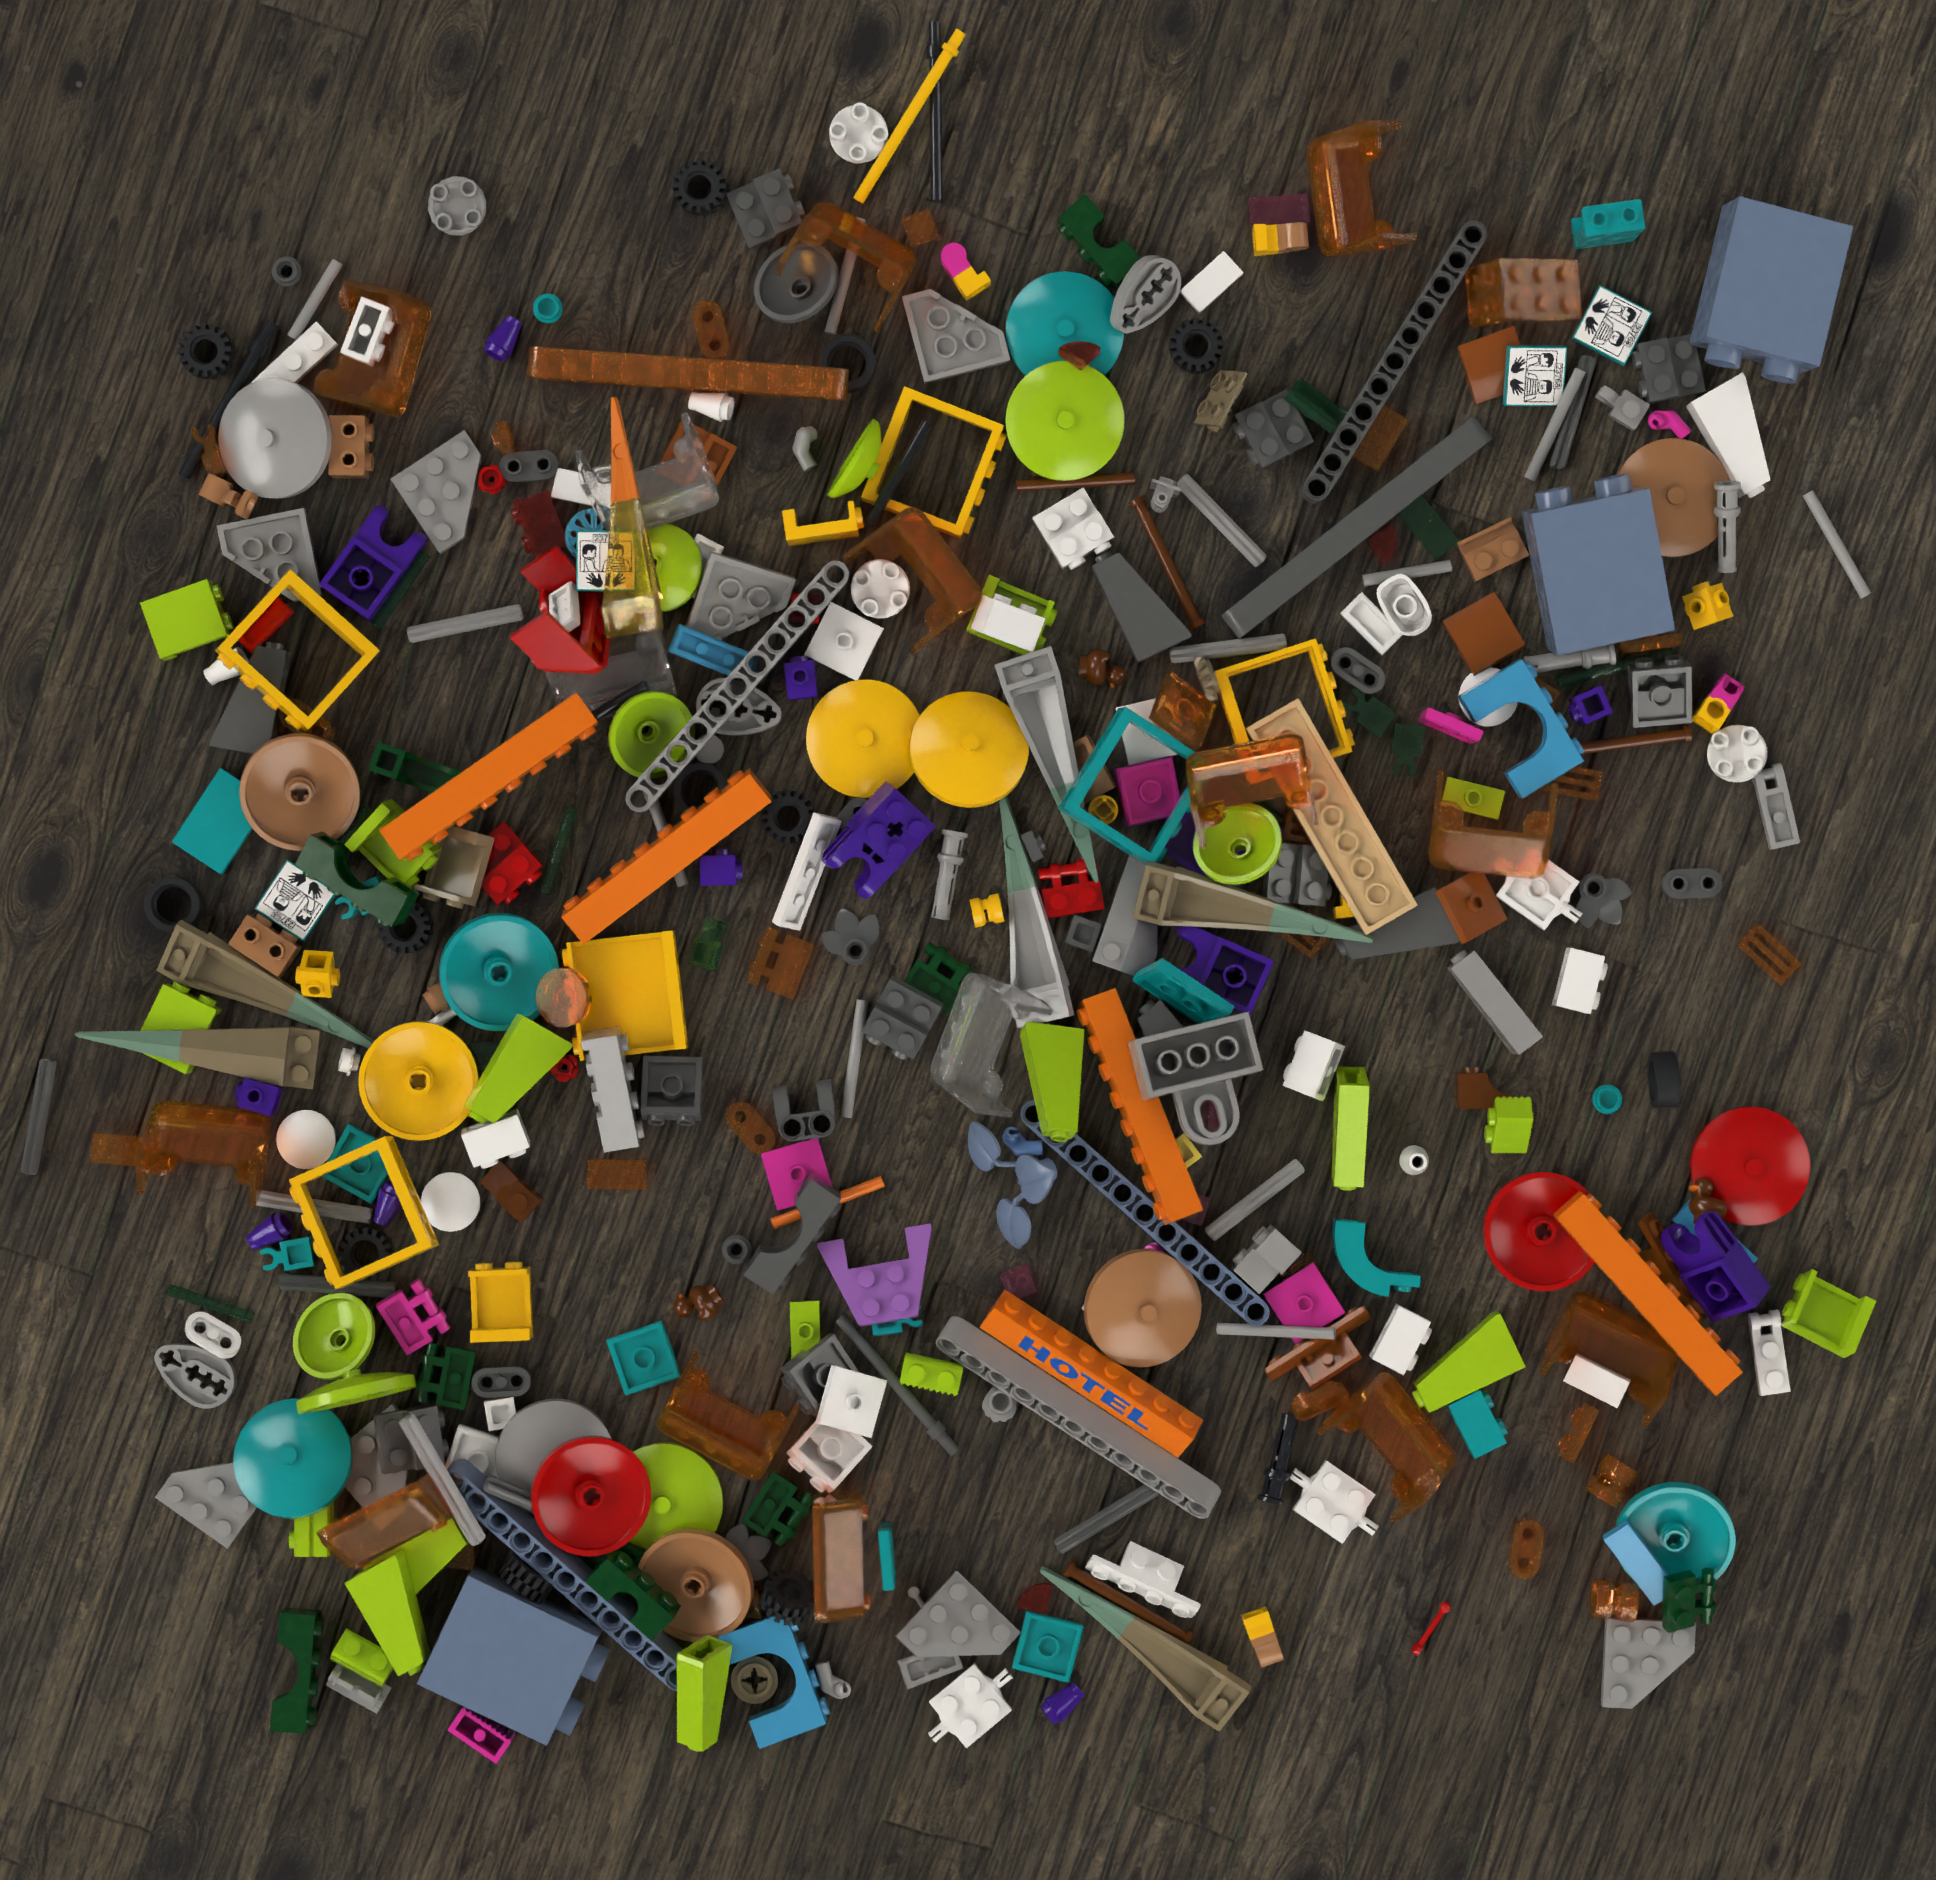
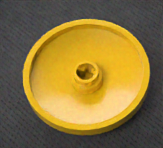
M855 680L839 685L819 701L810 716L806 732V745L811 764L826 784L844 795L856 798H870L885 781L897 790L914 774L909 752L910 740L914 725L920 715L914 704L905 694L887 683L875 680Z
M968 691L952 693L939 698L922 712L912 731L909 752L914 773L929 793L945 803L958 807L974 808L987 806L1001 800L1017 786L1027 765L1029 746L1009 706L990 695Z
M407 1022L387 1030L369 1047L359 1071V1092L367 1113L383 1130L402 1139L414 1141L431 1140L454 1130L470 1113L471 1110L464 1107L479 1080L478 1067L467 1044L453 1031L431 1022Z

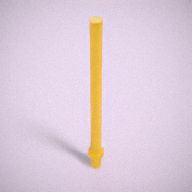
M956 28L947 43L944 42L941 46L943 51L853 198L862 204L865 202L953 56L956 57L959 51L957 49L966 36L959 29Z

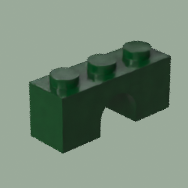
M1084 194L1058 217V224L1060 226L1057 229L1065 240L1069 242L1072 239L1079 247L1077 253L1085 263L1089 264L1092 262L1099 270L1096 275L1107 287L1111 284L1116 290L1131 267L1141 258L1125 239L1112 248H1103L1095 242L1093 232L1104 222L1105 216L1088 196Z
M618 1549L608 1553L592 1570L585 1581L606 1601L618 1592H627L634 1596L638 1602V1608L629 1622L651 1641L674 1619L681 1607L673 1594L664 1591L655 1583L654 1578L649 1573L638 1568L628 1554Z

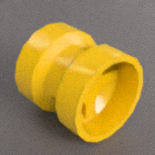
M1101 795L1094 798L1089 804L1088 813L1108 825L1117 817L1118 805L1110 796Z
M998 893L989 895L987 899L983 900L980 898L969 899L975 928L982 927L991 921L994 923L1004 922Z

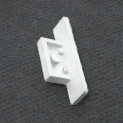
M1132 1541L1127 1545L1119 1566L1097 1555H1092L1085 1566V1569L1090 1571L1094 1577L1112 1581L1118 1584V1587L1123 1591L1142 1595L1151 1604L1163 1605L1172 1609V1612L1179 1617L1193 1618L1200 1608V1603L1174 1592L1183 1571V1565Z

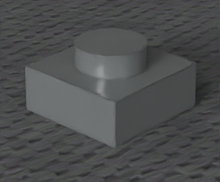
M1032 830L1022 834L1021 839L1032 863L1044 858L1042 852L1046 850L1040 834L1034 836Z
M1074 915L1064 943L1093 952L1102 924Z

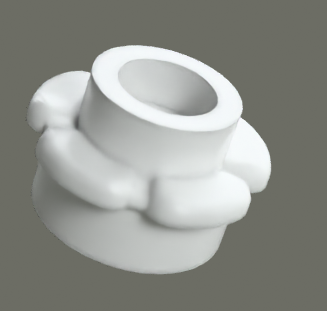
M352 1047V1049L343 1048L340 1055L338 1071L345 1072L346 1076H349L351 1071L357 1072L360 1054L355 1053V1047Z

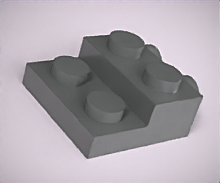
M780 168L752 179V183L726 193L749 250L804 227L801 220L806 217L800 200L793 201L790 191L795 190L789 174L782 175Z
M1691 334L1642 342L1634 347L1635 351L1631 353L1634 369H1639L1641 378L1637 382L1640 398H1645V402L1648 404L1706 392L1697 346L1690 344Z
M1287 389L1263 402L1260 401L1234 416L1235 423L1232 424V427L1239 440L1245 439L1249 447L1246 450V454L1252 465L1258 464L1260 470L1314 443Z
M1668 655L1665 657V661L1653 662L1652 658L1641 657L1635 659V664H1628V693L1631 697V725L1633 728L1692 723V666L1687 659H1683L1681 655Z
M1282 843L1277 861L1264 874L1262 897L1279 903L1325 907L1326 901H1329L1331 898L1332 887L1331 884L1327 883L1328 871L1314 846Z
M891 976L861 1032L867 1034L866 1039L870 1043L878 1046L884 1043L893 1048L892 1053L896 1057L907 1060L910 1057L914 1060L944 1003Z
M643 1056L640 1110L642 1120H647L648 1124L654 1126L664 1125L665 1120H677L678 1125L692 1126L695 1124V1121L702 1120L703 1057Z
M831 1333L826 1335L808 1351L802 1350L780 1368L784 1374L781 1381L789 1391L793 1392L795 1390L800 1398L797 1401V1405L806 1415L811 1414L817 1417L831 1365L859 1372L836 1336Z
M428 1403L373 1415L382 1474L386 1475L409 1469H425L399 1425V1421L409 1414L416 1416L443 1464H445L444 1457L449 1455V1446L447 1440L441 1438L440 1428L445 1426V1418L441 1409L437 1410L436 1405Z

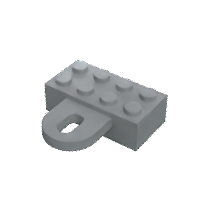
M1249 1012L1128 1042L1142 1101L1172 1094L1183 1132L1189 1139L1198 1144L1215 1145L1232 1136L1238 1126L1240 1113L1231 1079L1263 1070ZM1203 1101H1210L1215 1106L1219 1127L1215 1132H1209L1204 1127L1200 1113V1105Z

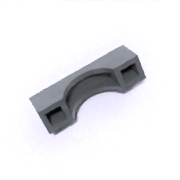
M810 1173L794 1196V1204L802 1218L798 1232L791 1240L781 1245L766 1246L760 1244L744 1266L743 1276L772 1295L777 1288L782 1290L791 1277L788 1273L794 1265L799 1266L808 1253L805 1249L811 1241L816 1242L824 1232L825 1227L822 1226L828 1217L834 1218L841 1208L842 1203L839 1202L841 1200L840 1192Z

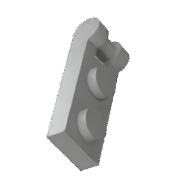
M1781 763L1771 764V768L1762 769L1757 776L1752 778L1769 850L1800 843L1783 766ZM1773 779L1776 788L1767 790L1765 781Z

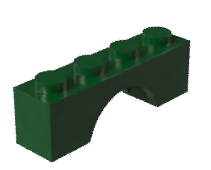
M381 742L377 743L368 768L372 772L431 793L461 773V771ZM481 806L478 808L480 811H485Z
M325 832L310 834L295 863L297 867L303 870V874L306 877L326 884L328 891L351 900V905L356 909L376 916L375 920L381 925L392 927L405 922L419 895L418 891L397 878L384 880L375 887L361 883L353 876L348 867L347 847Z
M285 1607L279 1613L277 1642L288 1648L294 1655L298 1664V1678L293 1689L278 1695L272 1701L270 1731L306 1734L310 1726L315 1725L317 1709L312 1707L313 1696H317L319 1689V1678H315V1667L320 1666L322 1654L321 1649L317 1648L318 1637H322L324 1630V1619H320V1610Z

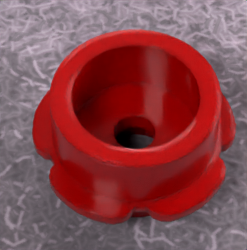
M497 465L483 467L478 473V486L484 492L488 491L490 494H497L501 491L502 486L506 485L507 480L503 477ZM494 477V482H490L489 478Z
M565 1054L550 1071L556 1076L557 1080L567 1082L570 1078L573 1079L578 1075V1060L572 1054ZM563 1064L567 1065L566 1070L562 1069Z

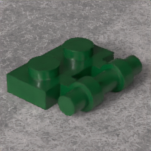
M929 942L923 952L932 957L931 962L927 965L918 959L904 982L944 1003L941 1009L952 1016L968 992L958 985L962 978H965L973 983L979 973L971 969L970 964L966 961L960 962L947 953L948 950L943 946L939 948ZM940 963L955 972L951 980L936 971Z
M429 1342L425 1353H422L421 1357L423 1367L421 1378L417 1379L416 1389H418L417 1401L428 1402L430 1392L438 1393L436 1405L466 1410L477 1351L448 1345L445 1357L437 1355L439 1344ZM435 1366L442 1367L440 1383L432 1381Z
M773 1470L741 1522L764 1537H767L771 1529L774 1528L779 1532L774 1542L784 1548L788 1540L793 1539L798 1532L796 1528L802 1518L809 1515L812 1510L810 1506L816 1497L806 1491L801 1500L796 1499L793 1495L798 1485ZM789 1506L794 1511L785 1523L778 1518L785 1507Z
M1703 1568L1702 1577L1696 1578V1575L1691 1570L1664 1576L1662 1627L1668 1633L1695 1626L1696 1615H1700L1701 1623H1712V1615L1716 1611V1603L1713 1601V1592L1716 1591V1579L1714 1578V1570L1712 1568ZM1701 1592V1599L1695 1601V1594Z

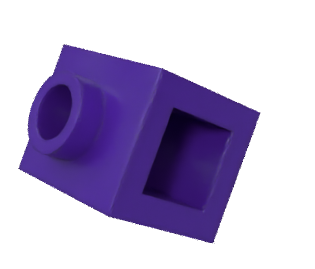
M807 656L791 657L790 663H784L788 700L818 698L814 660L808 661Z
M1601 685L1568 699L1570 705L1567 706L1569 715L1573 722L1578 721L1580 726L1613 713Z
M730 849L712 850V856H700V886L738 885V879H743V862L737 861V855H730Z
M244 1078L243 1082L240 1081L235 1091V1098L238 1099L236 1106L268 1116L276 1115L284 1086Z

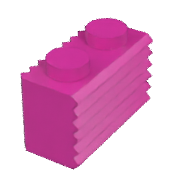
M464 1706L447 1730L495 1764H497L515 1737V1731L510 1732V1728H505L504 1725Z

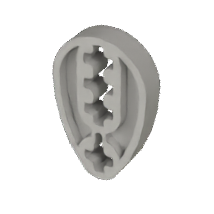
M1148 255L1139 259L1131 267L1118 288L1113 301L1110 323L1114 329L1126 334L1143 329L1162 316L1174 304L1181 289V275L1177 266L1172 261L1158 255ZM1162 268H1164L1165 273L1163 278H1161L1162 274L1160 272ZM1153 279L1155 280L1154 284L1156 285L1154 289H1152L1153 286L1151 284ZM1143 291H1146V292H1145L1146 299H1145L1144 301H1142V300H1143V296H1142L1141 294H1142ZM1124 314H1127L1126 318L1128 319V321L1124 324V319L1122 317Z
M726 678L712 680L701 689L696 701V711L703 706L702 701L708 700L709 696L717 690ZM733 680L729 684V690L734 695H741L746 690V684ZM755 688L743 701V706L748 709L747 713H741L740 717H735L736 713L734 712L716 734L741 736L763 732L780 723L782 711L768 695ZM767 706H771L772 711L777 713L776 718H771L769 723H766L763 716L754 714L753 711H766ZM716 707L712 708L710 712L712 716L717 718L724 716L721 714V710Z
M188 1343L166 1344L155 1353L154 1361L161 1376L170 1388L195 1407L203 1409L217 1407L226 1402L235 1391L237 1373L229 1359L219 1358L199 1345ZM172 1350L174 1352L173 1358L181 1363L182 1366L175 1362L166 1365L164 1363L166 1358L162 1354ZM198 1365L200 1367L198 1372L202 1375L210 1372L212 1374L211 1380L216 1383L224 1380V1387L228 1389L227 1392L223 1391L217 1394L215 1392L217 1389L215 1385L209 1384L206 1387L202 1385L204 1383L203 1378L196 1377L191 1379V1372L188 1370V1367L193 1368Z

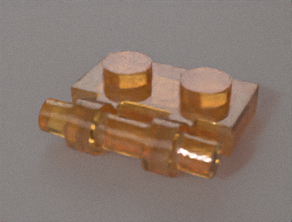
M768 927L764 937H760L758 942L760 948L755 961H751L748 970H750L746 982L758 986L761 975L770 978L766 990L794 1000L815 944L787 934L782 945L775 942L779 930ZM771 950L779 953L774 969L765 967Z

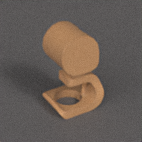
M208 473L198 495L222 507L227 503L236 508V515L249 519L259 496L248 490L244 491L242 495L233 490L234 485Z

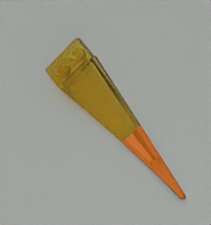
M614 396L611 398L610 522L602 604L606 638L664 629L660 600L663 598L618 398Z

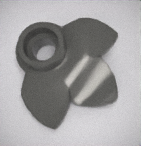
M1597 873L1585 875L1579 882L1578 890L1581 897L1576 905V909L1583 913L1579 918L1581 924L1585 928H1589L1596 922L1597 918L1609 924H1620L1622 920L1620 901L1632 894L1627 884L1618 878L1605 879ZM1591 882H1595L1598 885V891L1594 894L1588 890V885Z
M841 908L835 918V931H827L821 934L823 944L830 953L842 955L848 964L861 965L869 959L871 953L870 946L879 937L878 919L875 914H870L860 921L852 912ZM853 945H859L862 949L861 954L857 957L853 956L850 952Z
M745 1524L731 1528L726 1534L725 1539L731 1542L744 1556L751 1570L753 1581H759L767 1577L768 1571L760 1560L768 1553L772 1541L761 1535L748 1536Z

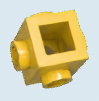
M1709 581L1693 586V593L1682 596L1686 614L1689 616L1694 630L1733 617L1729 605V597L1722 583L1710 586Z
M303 951L301 964L297 966L295 976L296 984L301 985L302 996L332 997L334 986H339L340 969L335 968L334 952Z

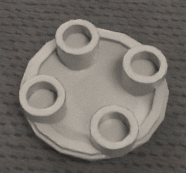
M452 176L440 181L431 188L428 199V212L432 222L439 230L449 235L462 236L473 232L482 223L486 214V199L482 189L473 180L466 177Z

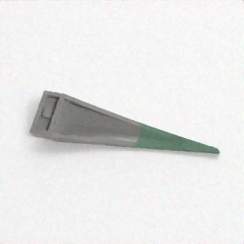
M1049 646L995 664L994 666L1004 696L1059 807L1079 773L1061 675L1052 647ZM1084 800L1079 806L1083 810H1085ZM1061 812L1093 881L1097 883L1099 879L1089 829Z
M1005 796L999 800L1008 891L1010 999L1017 1028L1023 1027L1026 1021L1043 1023L1073 1016L1074 1011L1068 990L1070 983L1008 797Z

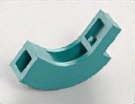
M1333 1218L1332 1242L1336 1258L1344 1272L1355 1283L1369 1292L1389 1297L1390 1285H1394L1395 1291L1412 1292V1287L1420 1288L1421 1276L1418 1273L1382 1270L1375 1267L1369 1261L1364 1249L1365 1222Z

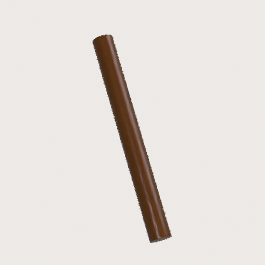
M1134 472L1089 475L1073 481H1056L1047 478L1016 480L1017 492L1129 485L1135 484Z

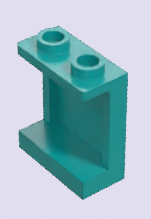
M1640 199L1585 206L1581 209L1582 217L1571 219L1574 250L1633 242L1645 230L1642 201Z

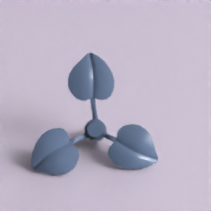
M972 1121L968 1132V1149L974 1164L983 1171L992 1170L994 1165L997 1167H1015V1172L1019 1179L1018 1184L1021 1185L1022 1193L1015 1197L1013 1202L1007 1198L1000 1200L997 1206L996 1218L999 1229L1005 1239L1015 1248L1022 1249V1246L1028 1242L1031 1235V1221L1024 1208L1018 1206L1019 1202L1023 1198L1031 1204L1041 1202L1048 1194L1053 1181L1057 1178V1168L1051 1159L1045 1158L1039 1161L1029 1154L1021 1155L1017 1162L1000 1161L998 1157L1001 1154V1148L996 1137L984 1125L977 1121Z

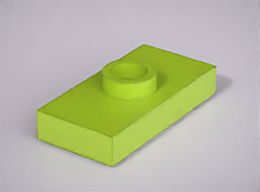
M1446 777L1439 806L1498 820L1505 791Z
M820 1300L790 1301L791 1359L802 1350L808 1351L821 1340Z

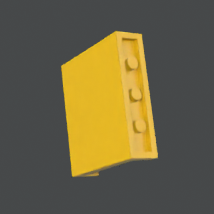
M675 930L589 940L584 945L581 941L566 943L567 949H562L564 967H569L570 978L566 979L567 996H572L574 1008H569V1018L571 1026L576 1025L577 1037L572 1038L574 1055H579L580 1061L586 1060V1054H588V1050L583 1051L581 1039L585 1032L619 1026L621 1027L622 1034L627 1033L630 1050L625 1051V1055L688 1048Z

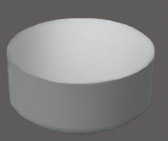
M706 734L702 735L697 740L703 739L706 736ZM714 735L696 755L697 759L703 763L714 764L718 762L724 754L722 741Z

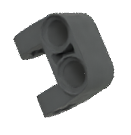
M831 1079L816 1081L820 1110L791 1113L787 1085L772 1087L776 1120L780 1135L785 1140L800 1141L822 1138L833 1132L836 1126V1113ZM824 1115L829 1118L830 1128L827 1131L823 1132L815 1128L814 1120L817 1116ZM795 1119L800 1123L801 1131L798 1135L792 1136L785 1131L787 1120Z

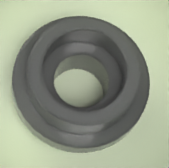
M281 257L272 266V276L279 285L290 287L297 284L301 279L302 268L294 258ZM286 267L292 268V274L289 277H284L282 274Z
M731 1235L722 1245L723 1257L731 1264H742L751 1255V1244L742 1235ZM732 1245H741L742 1253L739 1255L734 1254L731 1250Z

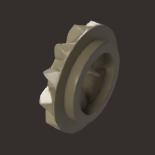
M1203 655L1196 657L1194 666L1206 699L1210 702L1218 700L1217 694L1220 693V689L1209 659L1205 660Z
M752 1656L741 1660L734 1667L731 1675V1685L736 1696L742 1701L759 1704L773 1696L778 1686L779 1677L775 1666L766 1658ZM753 1668L756 1669L759 1677L767 1678L758 1683L757 1691H754L752 1682L742 1680L751 1677Z

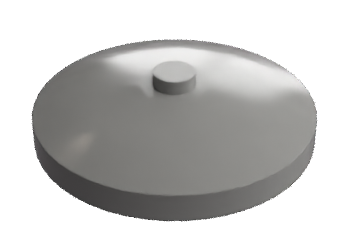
M263 379L242 388L230 400L221 418L218 443L223 464L239 486L260 497L282 499L293 497L306 491L320 478L330 458L332 431L323 405L312 392L302 385L289 380Z
M555 1398L534 1402L519 1410L503 1428L495 1452L497 1476L502 1480L531 1491L537 1469L545 1457L557 1446L582 1436L594 1435L611 1438L610 1433L603 1421L592 1410L580 1403ZM523 1508L527 1512L533 1514V1511Z

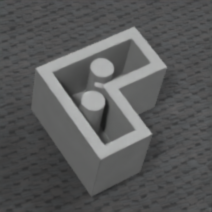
M1271 1224L1268 1228L1262 1226L1253 1235L1252 1240L1254 1243L1248 1250L1242 1248L1232 1259V1262L1235 1263L1231 1267L1232 1270L1259 1294L1278 1273L1282 1275L1302 1253Z

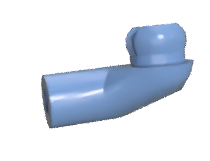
M1013 1126L1004 1130L1002 1135L1003 1142L1014 1155H1043L1042 1140L1027 1141L1020 1134L1019 1130Z

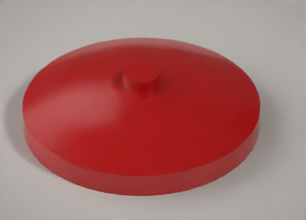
M1759 1107L1733 1108L1714 1117L1698 1134L1690 1155L1689 1165L1692 1184L1701 1177L1710 1179L1714 1186L1710 1197L1719 1200L1723 1198L1727 1204V1213L1723 1219L1740 1225L1766 1224L1787 1214L1803 1196L1810 1176L1809 1152L1800 1132L1782 1115Z
M1539 1171L1518 1176L1498 1190L1490 1201L1484 1216L1483 1241L1492 1264L1505 1278L1526 1289L1553 1291L1575 1283L1589 1271L1594 1261L1553 1216L1558 1209L1579 1191L1587 1196L1589 1192L1584 1187L1564 1175Z
M603 1436L577 1437L557 1446L540 1464L531 1487L533 1515L543 1534L558 1548L579 1556L604 1555L627 1544L643 1526L651 1503L650 1481L642 1462L628 1447L616 1440Z

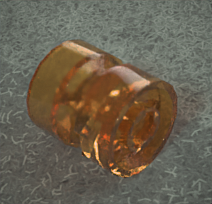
M1605 1453L1598 1465L1599 1474H1593L1584 1489L1619 1509L1626 1497L1625 1488L1632 1487L1639 1472Z
M1595 1579L1593 1581L1590 1597V1614L1592 1618L1609 1620L1614 1614L1616 1620L1634 1622L1636 1620L1639 1604V1588L1636 1583L1623 1582L1615 1587L1610 1580Z

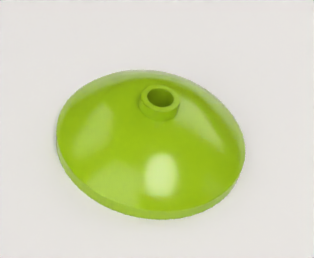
M875 419L871 420L852 448L827 492L828 497L838 498L852 492L865 478L872 480L880 467L875 461L881 448V428L879 422Z
M664 523L652 524L637 531L636 592H625L633 604L651 612H667L682 606L694 595L703 575V558L700 548L693 537L677 526ZM652 560L657 561L654 569H650V562Z
M648 691L633 696L617 710L610 724L608 740L614 760L627 773L640 778L692 718L690 711L679 699L665 692ZM695 725L690 729V736L695 739ZM649 726L648 732L642 734V728ZM676 746L671 750L670 757L674 762H683L687 757V750L682 746ZM657 768L652 771L650 778L666 776L667 772L664 769Z
M1248 802L1226 804L1209 813L1198 826L1193 840V852L1200 869L1211 879L1231 885L1248 883L1263 876L1275 864L1282 848V833L1275 817L1265 808ZM1246 850L1244 854L1237 855L1239 851Z
M347 1293L328 1294L313 1302L301 1315L293 1335V1351L300 1367L311 1376L321 1380L339 1379L343 1377V1372L357 1369L369 1355L375 1339V1321L371 1310L362 1300ZM346 1339L345 1343L341 1346L342 1341Z

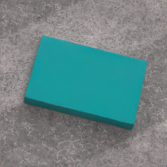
M223 768L218 770L172 840V843L221 875L224 874L253 830L246 820L240 804L239 788L241 780Z
M1163 958L1136 971L1132 979L1133 982L1197 1024L1229 1016L1234 1008V1005Z

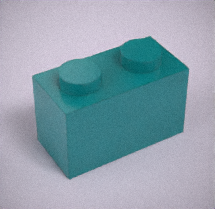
M1479 1389L1447 1404L1452 1418L1474 1459L1507 1443L1503 1435L1508 1432L1501 1418H1494L1490 1409L1495 1406L1487 1391L1482 1393Z

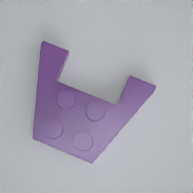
M931 1223L905 1228L909 1258L849 1269L844 1239L817 1243V1247L859 1327L918 1317L932 1233Z

